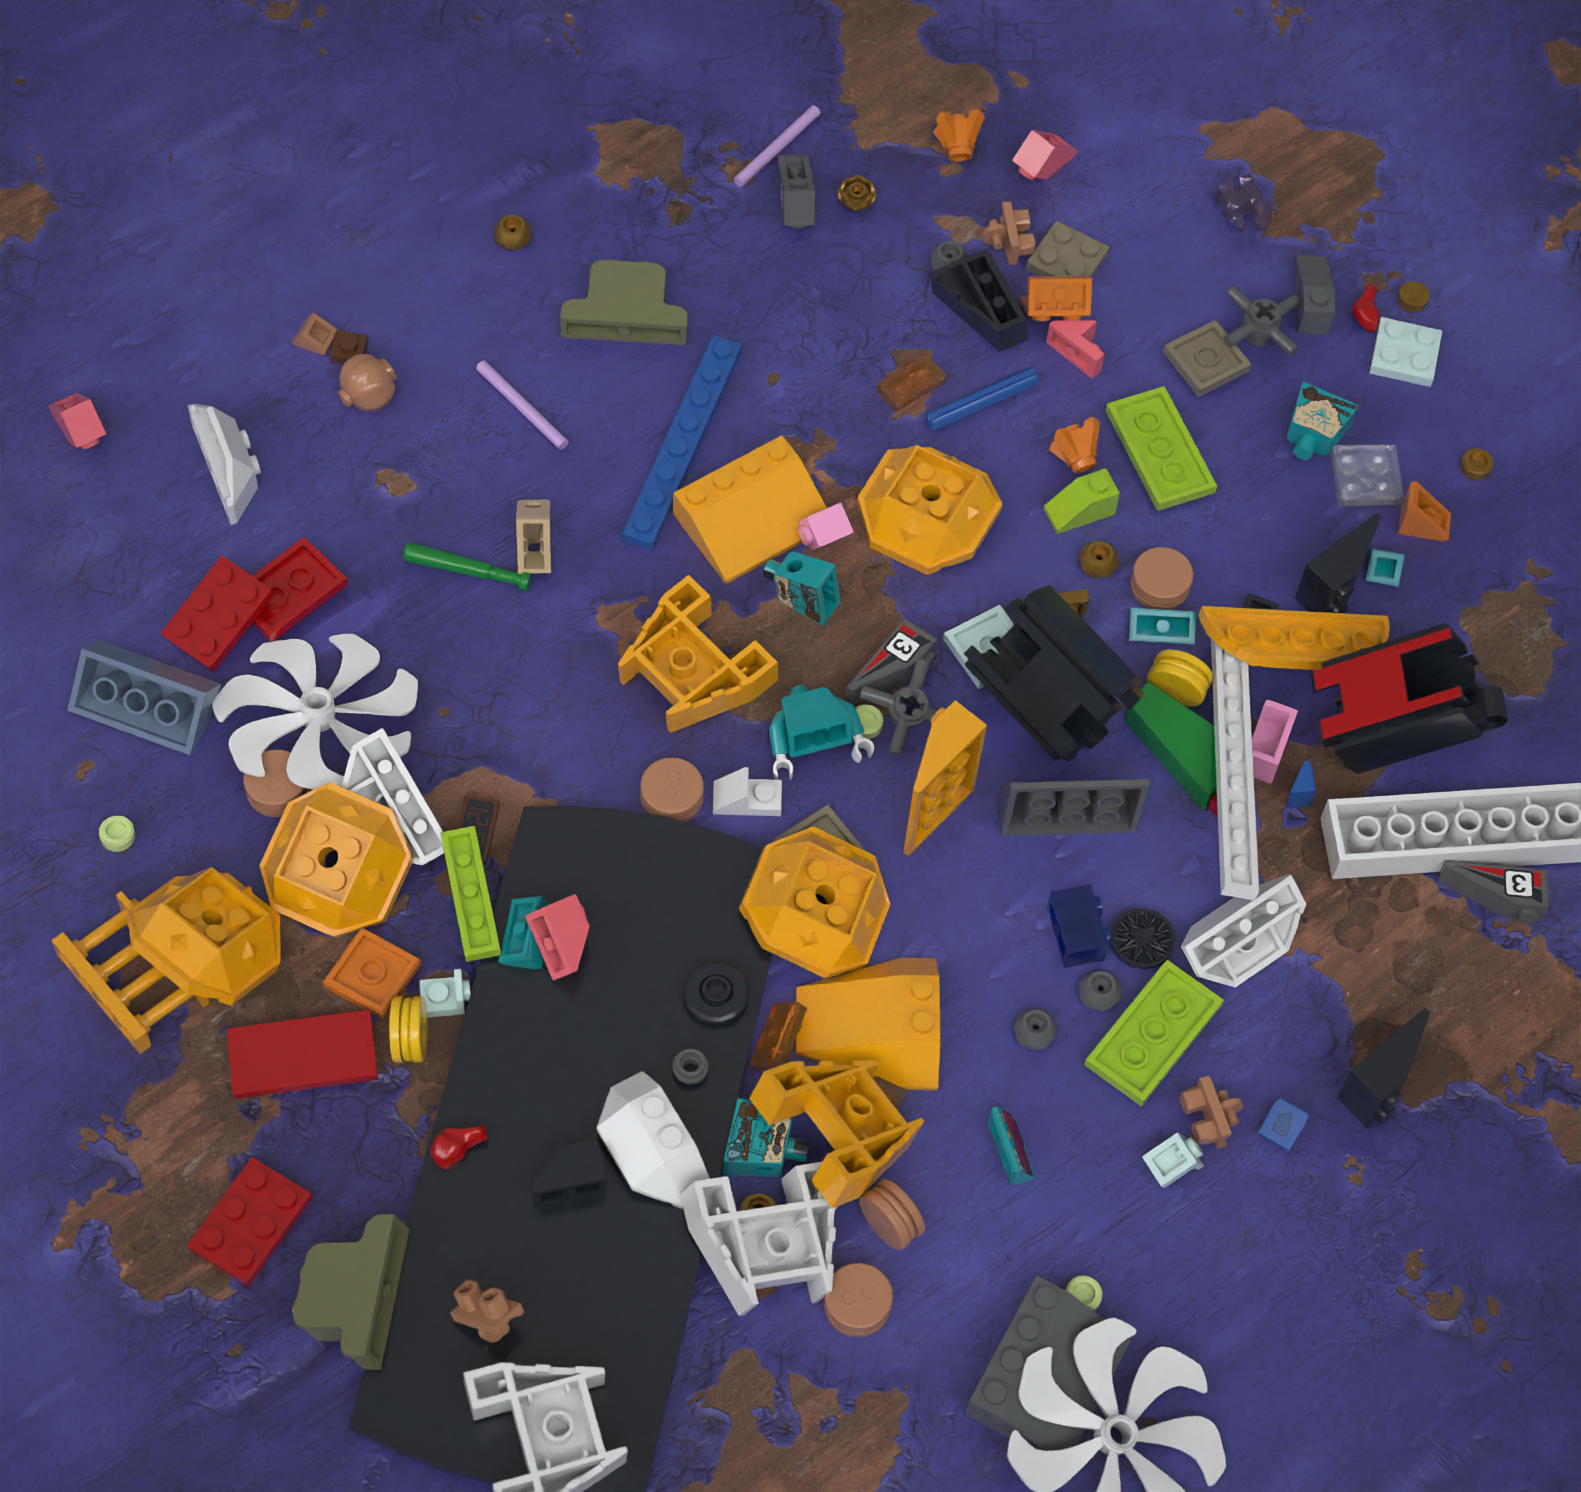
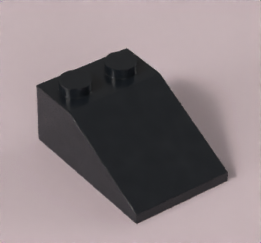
M1378 513L1306 564L1295 600L1308 612L1344 613L1347 610V601L1355 590L1353 587L1381 520V516Z
M1426 1007L1350 1071L1337 1097L1366 1128L1371 1126L1376 1120L1380 1124L1385 1122L1396 1110L1394 1106L1403 1097L1400 1091L1409 1075L1430 1015V1011Z

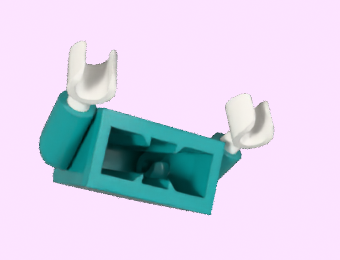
M804 685L795 686L791 689L789 696H785L781 700L782 710L775 713L769 727L772 756H776V762L773 765V777L775 780H778L777 770L780 768L789 770L790 780L793 777V765L786 759V754L793 758L852 743V737L855 742L851 752L854 761L859 763L862 759L858 748L865 749L868 757L871 758L874 752V744L871 740L863 738L862 733L865 731L853 704L839 697H834L828 688L822 687L809 691Z

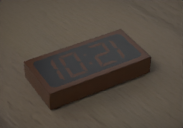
M465 795L458 829L475 826L483 866H487L500 807L499 800Z

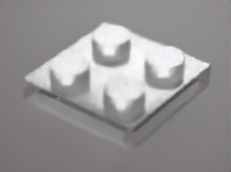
M1396 444L1332 446L1330 453L1338 506L1402 505L1404 493Z

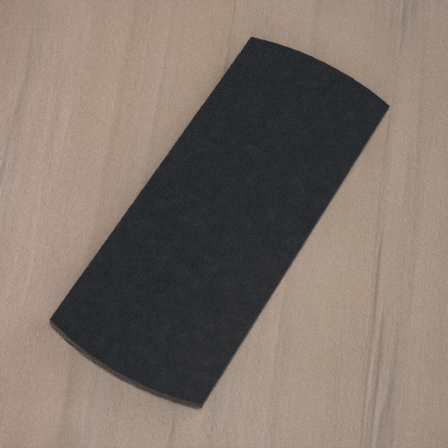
M529 806L523 808L493 914L500 952L511 901L517 898L542 896L550 904H553L576 894L579 903L585 910L586 919L590 926L578 970L554 981L544 960L541 969L503 965L498 962L499 956L480 960L406 1221V1226L410 1229L382 1368L381 1370H364L349 1423L350 1431L396 1454L440 1471L493 1485L497 1482L529 1474L512 1410L473 1420L464 1385V1373L498 1363H515V1365L521 1366L542 1364L550 1365V1367L575 1368L576 1366L604 1367V1385L589 1388L588 1391L605 1452L626 1446L628 1451L627 1460L622 1466L583 1492H647L702 1252L688 1230L684 1208L681 1209L673 1206L672 1203L660 1201L631 1190L599 1136L597 1125L610 1088L643 1071L661 1086L695 1142L709 1178H719L721 1176L737 1099L742 1087L773 954L761 948L748 920H745L739 910L763 848L707 827L663 816L620 809L582 806ZM709 961H723L735 966L744 974L749 985V1001L744 1011L736 1019L723 1024H709L697 1019L688 1011L683 1000L684 983L688 974L698 965ZM695 1049L706 1056L709 1068L706 1077L701 1082L685 1084L675 1077L673 1073V1060L681 1051ZM687 1064L684 1069L687 1072H694L697 1067L693 1064ZM478 1125L486 1126L487 1139L470 1147L463 1159L456 1165L448 1169H442L436 1165L430 1150L436 1136L446 1128H470ZM586 1137L589 1140L597 1138L606 1177V1192L534 1206L532 1185L560 1146L567 1144L575 1138ZM472 1280L477 1282L483 1292L493 1287L503 1290L506 1299L521 1304L524 1313L509 1320V1332L497 1342L486 1341L481 1338L478 1329L453 1320L450 1312L458 1306L454 1291L465 1281Z

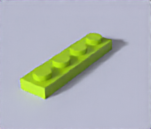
M475 826L440 832L466 962L501 955Z

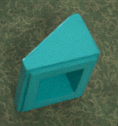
M1370 549L1366 581L1398 587L1405 555Z

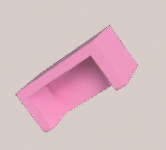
M1270 700L1265 701L1252 737L1254 778L1272 784L1298 710Z

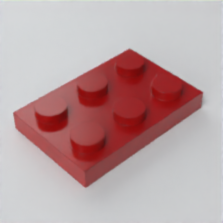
M303 537L252 575L275 593L274 597L252 624L272 643L348 585L347 577Z
M221 555L160 634L214 673L274 597L275 593Z
M251 1157L189 1241L187 1248L198 1257L245 1286L250 1287L312 1201V1193Z

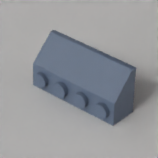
M97 640L81 649L67 711L187 755H192L214 715L212 702L220 692L221 684L110 643Z

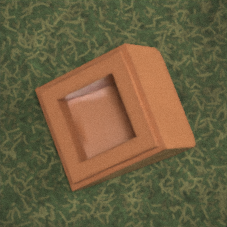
M313 312L304 320L291 343L324 356L332 344L338 329Z

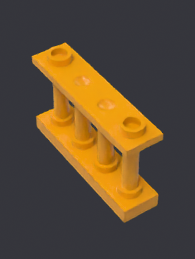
M120 891L116 894L121 910L117 915L80 941L75 939L71 942L64 932L51 941L57 956L137 1052L141 1054L151 1047L147 1033L151 1031L150 1027L192 996L197 999L203 1008L210 1003L208 998L186 993L179 988L143 1015L138 1013L133 1016L127 1009L130 1006L129 1002L165 975L153 967L122 990L117 988L112 991L106 984L109 981L108 977L140 954L129 944L100 966L98 964L91 966L85 959L88 957L87 952L127 925L126 917L129 909L139 903L135 898L129 900Z

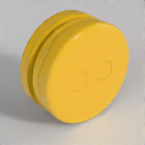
M1168 649L1156 655L1146 679L1147 682H1150L1185 707H1194L1204 701L1207 690L1212 684L1213 674L1210 668L1197 657L1183 651Z
M395 996L391 1002L389 1020L392 1060L395 1063H404V1061L421 1063L425 1060L427 1050L428 1025L425 999L422 996H413V998Z

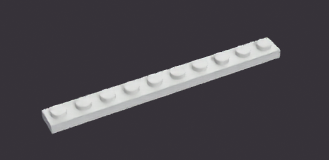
M1211 638L1221 895L1255 900L1259 893L1248 664L1226 652Z

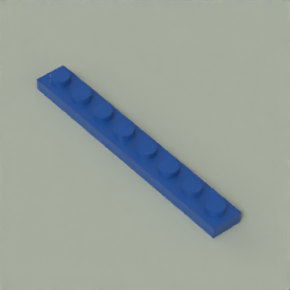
M712 335L623 530L622 541L653 551L673 506V493L680 490L742 353V344Z

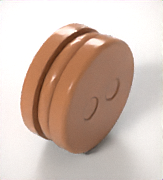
M1156 547L1146 550L1137 558L1130 579L1132 594L1140 604L1149 609L1173 610L1181 606L1188 598L1193 582V568L1189 560L1174 549Z
M277 749L268 750L263 753L264 777H256L244 773L243 782L247 799L250 805L260 814L269 817H282L288 802L309 792V789L295 785L288 778L286 768L291 753L289 751Z
M664 758L652 763L643 773L640 782V800L646 814L663 816L683 822L689 821L699 812L703 803L704 784L702 776L693 764L680 758Z
M882 1179L874 1185V1188L861 1195L859 1204L865 1219L874 1232L891 1248L898 1251L903 1250L910 1244V1240L924 1233L925 1224L918 1208L911 1198L894 1182Z
M865 1263L848 1264L833 1273L832 1292L824 1296V1312L830 1324L842 1334L851 1337L869 1336L880 1330L887 1322L893 1303V1291L888 1278L876 1267Z

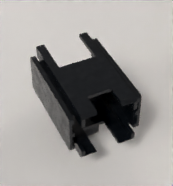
M1048 585L1028 594L1023 599L1024 602L1018 598L1011 601L1005 608L1016 624L1013 625L1002 639L997 636L990 641L999 654L992 649H988L985 653L981 654L972 645L964 653L968 658L965 666L1052 759L1058 761L1062 758L1070 762L1083 748L1081 742L1076 738L1077 735L1092 749L1108 734L1105 724L1115 713L1123 708L1113 696L1118 697L1131 710L1142 699L1144 694L1138 687L1141 679L1059 593Z

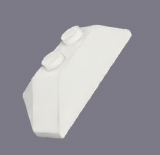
M187 405L192 427L231 525L236 524L257 491L256 475L261 474L256 456H249L247 449L251 448L247 433L245 430L239 431L234 418L213 406Z
M382 728L352 745L342 788L391 808L396 812L407 843L414 855V864L424 865L443 854L444 850L440 834L443 831L384 729Z
M1284 875L1260 884L1259 893L1255 900L1234 897L1192 925L1181 948L1197 977L1230 987H1237L1289 951L1298 927L1300 914H1303L1306 902L1292 875Z
M643 1071L610 1088L597 1125V1132L631 1190L660 1201L672 1203L673 1206L683 1209L680 1194L692 1182L710 1179L692 1137L661 1086Z

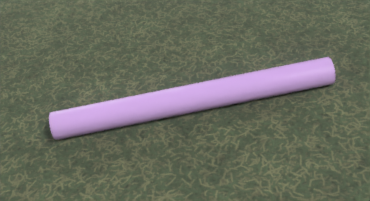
M812 105L734 177V182L739 187H743L820 115V110Z
M485 360L477 365L476 370L559 450L564 449L568 445L569 441Z

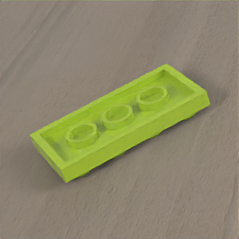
M1165 386L1107 403L1105 411L1157 511L1216 493L1217 484Z
M1166 960L1087 1057L1084 1065L1142 1107L1221 1008L1224 999Z

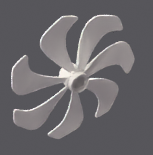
M339 634L329 637V641L342 652L343 658L340 670L333 684L327 690L322 687H316V661L312 646L301 639H287L263 643L252 654L250 662H276L283 666L299 685L303 693L301 699L267 679L253 675H241L227 682L213 700L212 707L218 722H223L234 710L247 705L270 706L295 712L250 722L237 729L231 735L229 749L236 766L241 772L256 777H264L265 770L262 764L264 751L278 738L305 726L306 729L293 747L287 762L286 771L288 778L295 785L311 790L329 782L342 787L344 776L331 771L323 763L320 755V733L331 727L350 753L352 745L369 735L336 720L335 712L384 716L406 715L415 708L418 680L407 671L398 669L394 682L386 690L365 699L334 706L333 699L378 666L380 662L378 650L355 634ZM409 731L388 737L400 757L409 751L411 743V733Z
M1116 1318L1104 1320L1084 1329L1077 1335L1074 1341V1359L1083 1381L1106 1417L1103 1420L1071 1400L1062 1392L1055 1383L1051 1373L1053 1349L1051 1347L1043 1348L1031 1354L1025 1361L1019 1386V1400L1022 1407L1028 1414L1046 1422L1095 1430L1094 1439L1063 1450L1042 1451L1032 1447L1017 1430H1014L1009 1438L1007 1458L1025 1485L1033 1492H1053L1059 1489L1098 1450L1108 1456L1096 1492H1121L1118 1455L1123 1453L1126 1454L1136 1470L1146 1492H1185L1172 1478L1133 1449L1136 1442L1169 1446L1190 1455L1201 1468L1206 1484L1212 1486L1218 1481L1226 1467L1220 1434L1214 1423L1201 1416H1187L1155 1424L1139 1431L1135 1423L1154 1399L1170 1388L1182 1386L1194 1389L1200 1393H1206L1208 1391L1207 1382L1201 1365L1169 1347H1159L1152 1350L1144 1358L1136 1373L1124 1415H1119L1112 1380L1113 1355L1115 1349L1123 1341L1136 1334V1329ZM1112 1426L1121 1432V1444L1116 1443L1112 1439L1110 1434Z

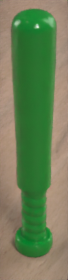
M413 542L407 543L403 549V558L407 562L484 580L495 579L515 584L522 591H528L531 584L532 573L529 572L518 574V572L494 567L491 563Z

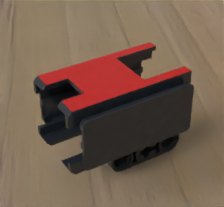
M1446 623L1321 663L1322 669L1311 673L1313 694L1340 686L1341 696L1333 698L1334 703L1338 706L1339 714L1321 719L1318 722L1320 743L1325 748L1334 745V753L1343 761V765L1356 774L1481 737L1484 732L1504 726L1508 722L1503 689L1494 685L1484 687L1480 685L1475 672V666L1479 665V660L1474 654L1460 658V656L1468 653L1467 645Z

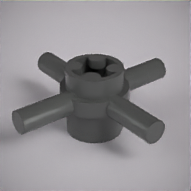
M1232 286L1227 291L1226 295L1245 312L1243 325L1224 336L1223 340L1226 346L1232 347L1245 339L1246 342L1253 346L1262 347L1268 345L1273 340L1289 356L1296 353L1298 346L1279 327L1282 321L1281 316L1300 305V299L1297 295H1292L1278 304L1268 299H1258L1252 303L1236 286Z
M917 659L909 687L899 689L894 695L863 685L859 698L889 708L890 719L896 726L888 751L891 755L901 756L909 729L919 726L924 720L931 722L932 717L938 711L930 708L927 696L921 691L930 664L927 660ZM905 700V703L915 704L917 709L913 710L912 716L905 714L906 706L901 701Z

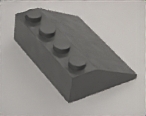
M1117 778L1096 781L1082 779L1060 782L1053 780L1044 782L1014 781L1001 784L997 799L1000 835L1003 837L1136 833L1150 786L1149 779L1124 780Z
M1036 1275L968 1403L965 1415L1010 1438L1014 1430H1017L1023 1439L1037 1450L1057 1451L1077 1446L1085 1429L1046 1422L1026 1412L1019 1400L1021 1376L1027 1357L1043 1348L1051 1347L1053 1349L1051 1373L1055 1383L1071 1400L1094 1414L1098 1404L1078 1371L1073 1354V1345L1081 1331L1105 1319L1068 1291ZM1127 1338L1115 1349L1112 1361V1377L1131 1342L1130 1338Z

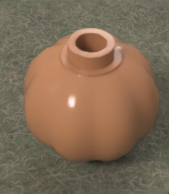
M358 354L348 359L342 366L339 375L341 390L337 392V395L347 408L353 406L363 412H375L383 409L391 402L395 393L393 381L397 379V376L383 357L378 360L372 354Z

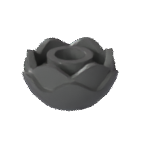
M954 241L939 243L930 254L931 265L934 270L968 257L965 248Z
M1091 970L1081 978L1078 984L1082 1003L1092 1010L1107 1011L1121 999L1122 988L1120 981L1113 973L1107 970ZM1102 987L1103 991H1099L1097 988Z
M1026 1009L1014 1021L1013 1030L1015 1031L1017 1041L1028 1049L1043 1050L1057 1037L1056 1021L1044 1009ZM1036 1025L1039 1027V1029L1035 1030L1033 1029V1026Z

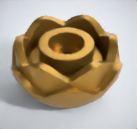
M860 175L845 179L841 187L838 188L840 202L844 207L852 211H862L869 208L874 203L877 194L873 183Z
M507 215L496 223L493 234L494 240L503 249L521 250L525 245L529 244L532 228L523 217Z
M1093 541L1086 544L1078 556L1083 572L1094 579L1109 577L1119 566L1117 551L1111 544L1104 541Z

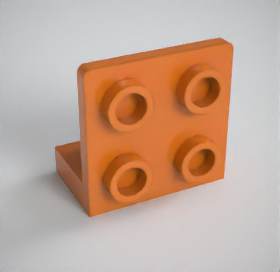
M1028 276L1027 296H1020L1019 304L1026 314L1032 316V319L1036 321H1048L1051 319V316H1063L1064 320L1069 321L1081 320L1082 316H1091L1092 277Z

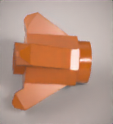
M970 110L968 117L964 114L951 115L950 112L945 111L940 112L937 116L936 121L938 125L933 130V133L944 146L950 161L962 162L973 158L974 143L985 118L981 110Z
M1090 417L1084 420L1082 427L1079 424H1073L1056 430L1054 441H1051L1049 450L1066 462L1067 467L1072 468L1073 474L1081 473L1097 466L1095 458L1097 457L1096 447L1100 422L1095 417Z

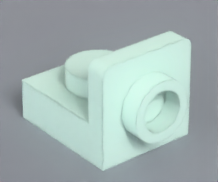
M454 969V977L419 980L420 996L424 997L426 1002L427 1018L465 1014L464 1001H469L470 983L469 980H462L461 969Z
M1179 1133L1174 1134L1142 1156L1163 1188H1166L1192 1169L1199 1170L1204 1167L1199 1158L1203 1155L1199 1145L1192 1137L1186 1139L1185 1136Z

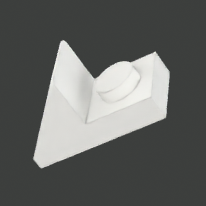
M745 767L714 781L713 814L781 816L782 780L748 779L749 767Z

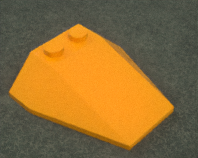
M901 957L796 987V1055L817 1062L833 1061L834 1065H851L853 1060H877L879 1066L872 1076L874 1081L901 1090H938L940 985L936 958Z

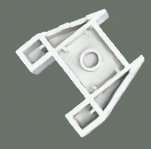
M822 1162L795 1166L781 1179L787 1204L736 1212L728 1176L694 1181L680 1194L688 1230L739 1316L745 1315L759 1304L756 1289L806 1281L812 1304L819 1302L825 1295L832 1292L834 1265L831 1264L832 1244L835 1241L836 1234L834 1211L837 1207L831 1208L811 1181Z
M498 1363L464 1373V1385L473 1420L512 1410L529 1473L494 1483L493 1492H583L626 1463L628 1452L626 1446L605 1452L588 1391L589 1388L604 1385V1367L576 1366L575 1368L550 1367V1365L542 1364L521 1366L515 1365V1363Z

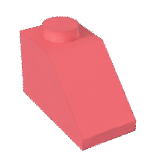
M1032 130L1012 161L1020 166L1018 171L1028 179L1034 180L1039 178L1047 180L1077 154L1078 150L1057 134Z
M75 393L48 405L51 414L72 446L76 448L81 446L82 449H87L97 445L100 442L99 438L106 435L89 398Z
M576 894L525 915L553 981L578 970L590 927L586 919L585 910L579 903Z

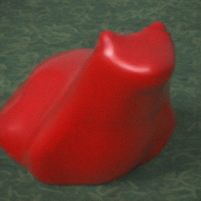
M1369 284L1365 286L1362 296L1355 302L1352 308V315L1366 332L1371 333L1375 332L1378 328L1380 314L1374 303L1378 289L1374 285Z
M478 1125L470 1128H446L436 1136L430 1150L436 1165L442 1169H448L456 1165L463 1159L470 1147L487 1139L486 1126Z

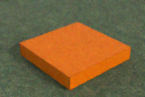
M360 928L323 981V986L360 1008L370 1010L371 1014L384 1020L390 1011L392 999L402 994L421 966V959L370 931Z

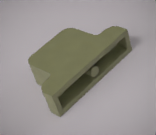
M599 260L593 263L590 269L587 298L568 300L561 307V337L686 345L688 315L682 307L665 303L666 271L661 265L647 261Z
M380 1214L368 1221L363 1237L359 1242L318 1243L308 1251L305 1264L301 1267L299 1291L292 1307L294 1322L317 1341H341L343 1355L351 1358L361 1368L381 1370L410 1229L394 1214Z

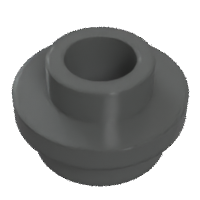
M683 1050L673 1060V1073L682 1083H699L708 1073V1060L698 1050ZM687 1064H693L697 1069L694 1072H687L684 1067Z

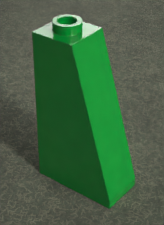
M1147 682L1141 689L1144 696L1131 710H1127L1125 722L1194 802L1205 811L1209 806L1210 800L1217 794L1214 725L1150 682Z

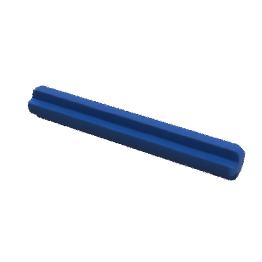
M1027 368L928 412L925 419L931 430L941 428L1037 385L1039 376L1034 368Z

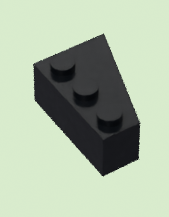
M987 248L930 272L932 293L999 352L1028 340L1027 320Z

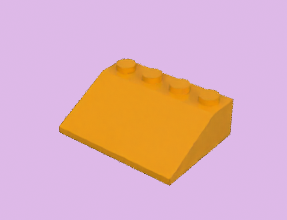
M782 435L673 493V515L725 584L803 543L798 533V528L800 527L798 521L827 508L800 457Z
M956 700L947 709L944 707L940 708L930 722L932 726L913 788L903 853L907 856L975 789L987 725Z

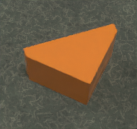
M1417 481L1411 482L1401 506L1398 534L1442 542L1449 540L1451 513Z

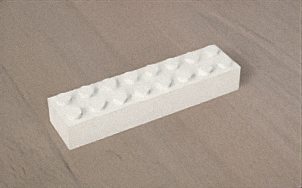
M1581 783L1329 799L1320 818L1332 879L1440 872L1445 861L1510 867L1581 862Z

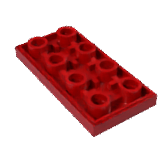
M370 1010L227 1029L234 1099L378 1080Z

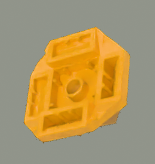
M919 445L903 449H888L858 495L857 500L869 547L926 575L938 572L941 568L972 559L1000 514L1003 504L987 473L957 460L955 456L946 455L932 447H921Z
M329 782L288 802L259 866L270 906L274 911L332 937L340 938L357 932L360 928H367L386 922L413 863L414 855L393 809ZM331 851H337V863L333 867L327 868L325 865L327 854Z
M812 826L767 844L764 847L739 910L745 920H748L752 932L762 949L823 978H828L851 970L864 968L868 964L891 904L875 855ZM816 894L823 896L827 905L820 903L816 898Z
M213 867L193 875L174 877L129 909L126 917L132 948L183 991L196 996L216 998L219 1002L232 1006L274 974L281 962L280 915L252 893L251 887H245L229 873H219Z

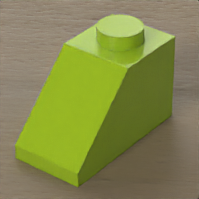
M1105 468L1076 478L1044 505V511L1056 533L1060 534L1115 515L1120 492Z

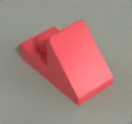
M1054 320L1049 324L1046 339L1048 345L1090 378H1095L1101 372L1105 353L1095 343L1091 342L1096 332V321Z

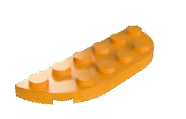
M1202 606L1198 614L1206 634L1229 654L1255 667L1305 670L1322 669L1321 663L1386 642L1390 630L1388 616L1213 606Z

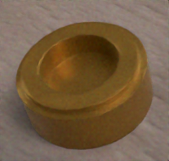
M1409 281L1401 286L1397 301L1400 307L1408 312H1421L1427 307L1430 292L1424 284Z
M1480 448L1467 450L1460 462V470L1463 475L1475 481L1486 479L1494 466V460L1490 453Z

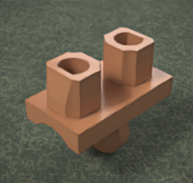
M1011 201L1002 202L1003 215L999 218V224L997 220H991L989 226L983 230V240L988 245H994L996 250L1003 247L1002 243H1004L1008 265H1017L1019 256L1033 254L1035 250L1034 234H1018L1017 232L1029 230L1028 209L1013 210Z
M1210 1075L1199 1078L1197 1086L1182 1092L1179 1098L1185 1114L1202 1111L1205 1120L1192 1124L1193 1138L1198 1145L1214 1143L1216 1149L1226 1147V1139L1232 1134L1230 1127L1239 1123L1236 1113L1241 1111L1244 1105L1240 1098L1230 1099L1227 1090L1216 1093Z
M467 1280L454 1291L458 1306L450 1312L455 1322L478 1329L479 1335L486 1341L497 1342L509 1332V1320L522 1315L524 1310L520 1303L506 1299L503 1290L493 1287L483 1292L477 1282Z

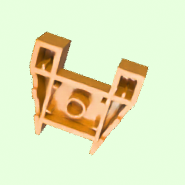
M687 575L663 594L658 602L657 609L651 618L646 620L638 638L633 645L629 646L618 663L619 679L622 685L626 684L640 672L673 705L666 711L667 730L670 733L751 702L778 681V662L756 640L730 660L697 628V626L712 615L711 596L690 575Z
M853 1060L851 1065H834L833 1061H820L818 1066H805L803 1061H791L764 1071L749 1097L769 1125L806 1112L835 1149V1151L827 1153L811 1180L831 1208L859 1198L909 1148L925 1122L922 1118L907 1123L873 1080L872 1076L879 1066L877 1060Z

